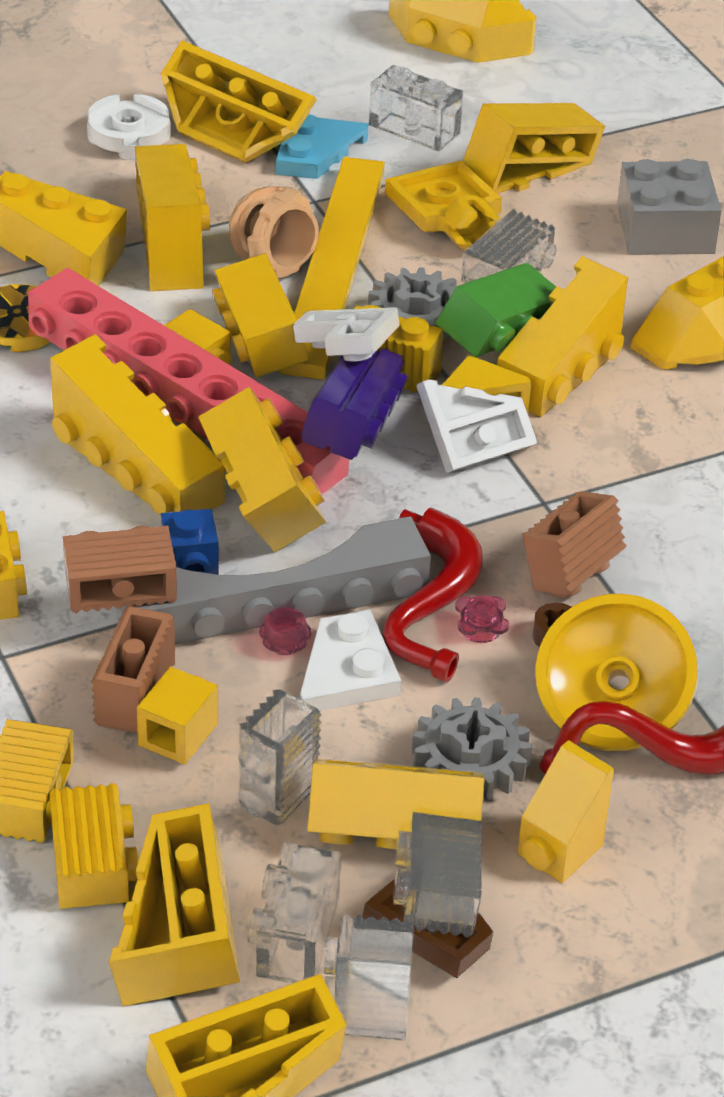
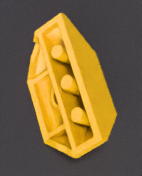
M389 0V16L407 43L477 63L531 55L534 51L537 17L529 9L526 10L519 0Z
M183 40L180 41L160 73L179 134L244 163L253 160L295 136L317 101L313 95Z
M724 256L668 286L631 340L630 348L663 370L677 368V363L698 365L723 361Z

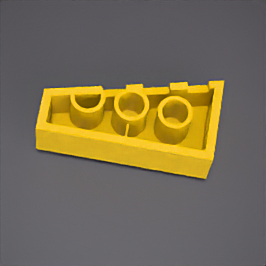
M96 334L50 357L53 401L52 427L54 434H56L60 441L68 443L84 455L92 465L100 467L116 479L125 490L132 491L148 503L159 515L161 513L211 508L213 510L225 503V467L221 460H218L215 454L184 423L177 427L172 423V419L166 409V404L155 393L146 397L131 382L134 379L135 373L123 361L116 364L112 363L103 353L106 351L107 345Z

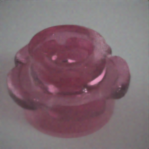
M281 607L270 611L266 615L264 623L260 627L259 635L261 638H264L263 645L268 650L279 655H291L306 647V640L311 638V628L307 624L302 612L294 608Z

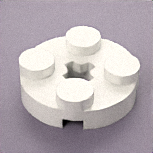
M120 94L111 95L98 100L89 108L87 122L88 141L103 149L118 152V156L124 160H135V146L161 145L171 137L169 110L163 102L151 96L134 94V101H120Z

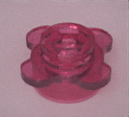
M484 595L473 598L468 596L459 598L455 602V610L461 616V619L458 621V630L465 638L473 642L488 643L494 641L509 629V621L503 615V611L506 609L505 600L498 596L489 597Z

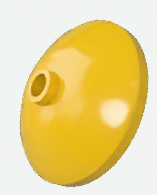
M622 593L605 594L589 598L574 605L553 623L544 636L537 654L535 678L542 705L550 719L560 730L568 717L577 708L596 701L621 703L673 729L685 716L693 701L698 681V665L694 645L689 634L670 611L644 597ZM616 676H625L629 679L628 685L621 690L610 687V681ZM602 724L587 729L579 742L590 748L604 751H627L642 747L619 729Z

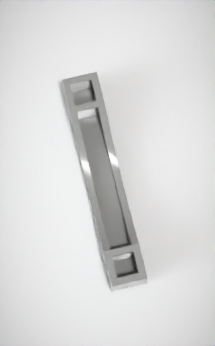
M411 516L363 525L347 541L331 552L305 564L275 572L251 575H216L176 567L177 600L171 604L165 601L162 605L155 602L151 606L145 603L141 607L135 604L132 607L171 614L174 618L175 644L408 598L429 583L431 555ZM125 605L120 609L115 607L118 620H120L124 609L127 608Z

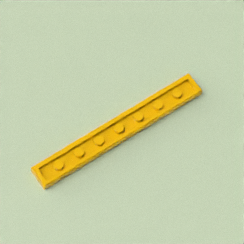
M343 156L320 229L318 242L294 312L297 320L307 311L346 309L383 181L385 161ZM307 342L304 344L309 360L279 370V374L325 380L332 356L326 355V348L312 347V342Z

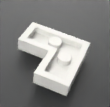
M397 307L307 311L293 324L295 343L312 342V347L326 348L327 356L343 355L345 361L366 360L372 357V354L399 327Z

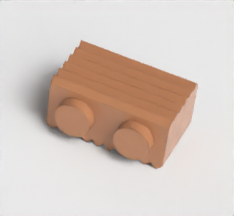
M584 491L575 492L574 496L568 497L569 500L563 501V505L557 506V509L551 510V514L545 515L546 518L540 519V523L534 524V527L528 528V532L522 533L532 586L535 591L552 593L553 596L559 598L571 597L582 590L581 584L593 574L604 572L610 567L609 561L627 546L622 541L625 538L621 533L624 527L619 523L622 518L617 514L620 509L616 506L619 500L615 496Z
M137 526L129 530L99 533L85 531L78 535L63 536L64 569L72 612L77 614L81 609L85 612H89L91 609L98 612L101 608L110 610L114 606L120 609L124 605L129 607L134 604L141 607L145 603L151 606L155 602L162 605L165 601L172 604L177 600L176 561L173 554L169 526Z
M132 606L124 609L91 681L94 684L91 689L94 692L92 696L94 699L92 704L94 707L93 714L95 715L93 721L97 725L137 733V706L170 666L175 665L174 618L171 614Z

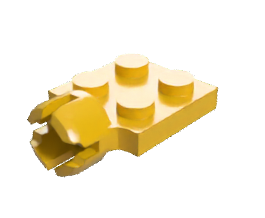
M461 160L385 179V194L424 233L443 231L461 250L470 253H476L477 250L472 243L480 250L485 251L495 243L500 235V226L495 221L500 219L499 213H501L502 198Z

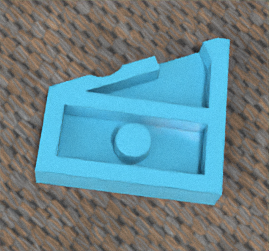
M308 114L297 134L281 143L276 159V175L312 179L320 178L329 171L331 165L342 161L343 156H348L351 144L355 141L364 144L368 140L369 123L318 118Z

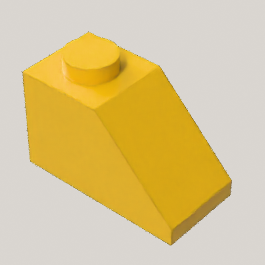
M571 741L565 742L559 749L522 815L518 855L524 858L533 868L544 871L559 882L563 883L604 844L614 768Z

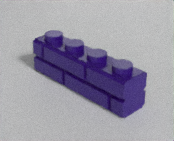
M384 348L380 351L376 350L372 357L361 361H345L342 355L312 401L301 433L302 442L323 450L328 446L331 453L349 460L357 457L363 446L372 449L378 433H381L387 417H390L396 401H399L408 375L401 373L404 363L402 355Z

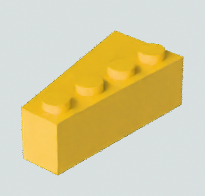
M186 144L135 146L136 189L142 222L143 242H145L147 251L145 254L147 269H149L150 291L204 289L202 231H210L209 205L206 203L205 189L202 188L201 174L198 173L197 158H189Z

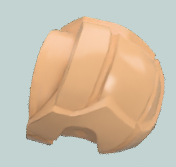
M270 186L250 191L238 200L229 218V237L234 251L244 260L266 253L277 277L283 278L300 271L314 252L319 237V226L309 201L305 196L301 195V191L292 187Z

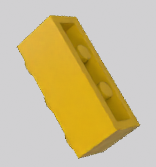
M266 253L214 270L219 287L212 289V294L220 316L222 315L225 327L231 332V339L240 363L249 361L257 378L309 360L305 344L295 343L293 324L297 321V318Z
M316 758L312 769L307 832H319V841L330 844H353L354 836L376 837V846L381 848L410 849V841L433 842L432 851L466 854L467 845L479 846L484 773Z

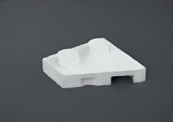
M370 609L320 618L300 693V711L302 714L401 696V678Z

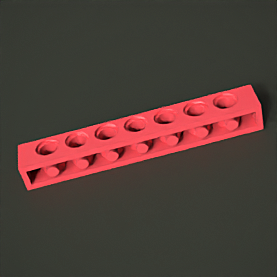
M67 267L28 292L29 328L37 335L44 337L65 350L96 334L107 345L106 351L103 353L113 364L123 361L135 373L134 379L131 382L146 397L155 393L166 404L169 415L175 421L184 423L188 428L208 439L198 417L250 387L261 402L269 398L283 420V424L277 427L281 438L285 439L290 436L304 460L302 464L297 466L303 479L310 475L323 494L348 475L349 459L331 453L328 446L323 450L302 442L301 433L308 415L307 411Z

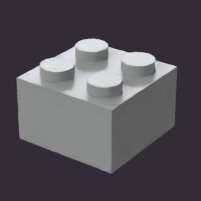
M642 159L637 162H622L617 207L629 255L715 254L721 207L707 161L684 159L681 161L656 162Z

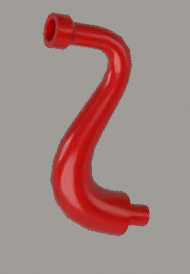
M432 507L428 508L423 516L404 509L399 518L411 516L428 551L438 555L444 561V567L437 577L398 605L389 614L383 625L382 637L387 648L396 656L409 663L430 670L433 678L448 683L457 669L459 653L446 648L437 651L409 640L404 635V632L414 623L463 596L475 584L483 567L482 547L475 534L458 519Z
M609 701L589 702L577 708L568 717L559 732L553 748L547 749L544 752L539 764L541 771L546 774L559 749L565 742L569 740L578 746L587 729L602 724L619 729L670 766L687 772L706 775L724 773V725L706 734L689 735L670 729L621 703Z

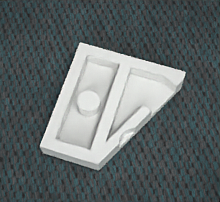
M430 379L416 385L446 473L537 444L525 405L520 397L505 394L493 396L483 390L470 387L458 389L437 385L438 381Z

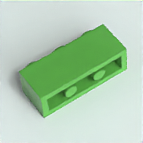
M526 262L456 286L435 323L476 358L492 351L500 352L510 344L531 317L539 320L554 303L549 301V295L556 286Z

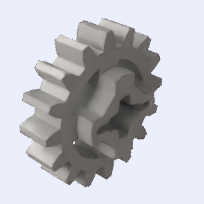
M419 267L417 273H410L406 268H401L400 275L395 276L387 272L384 274V282L377 280L373 282V291H369L368 305H375L381 308L397 307L399 317H419L425 319L429 325L439 327L435 322L456 288L457 280L455 278L443 280L441 271H436L431 275L425 274L423 267ZM444 331L443 337H445V338L451 337L449 334H447V333Z
M474 697L471 706H463L458 698L452 699L450 710H445L436 704L432 706L431 718L421 716L418 719V731L413 732L412 740L413 766L483 772V798L489 801L492 800L493 789L498 788L502 792L509 794L512 792L513 780L521 782L525 780L526 768L530 766L532 744L529 743L530 730L528 727H518L519 715L517 713H511L506 716L501 715V703L496 702L487 709L482 707L480 698Z

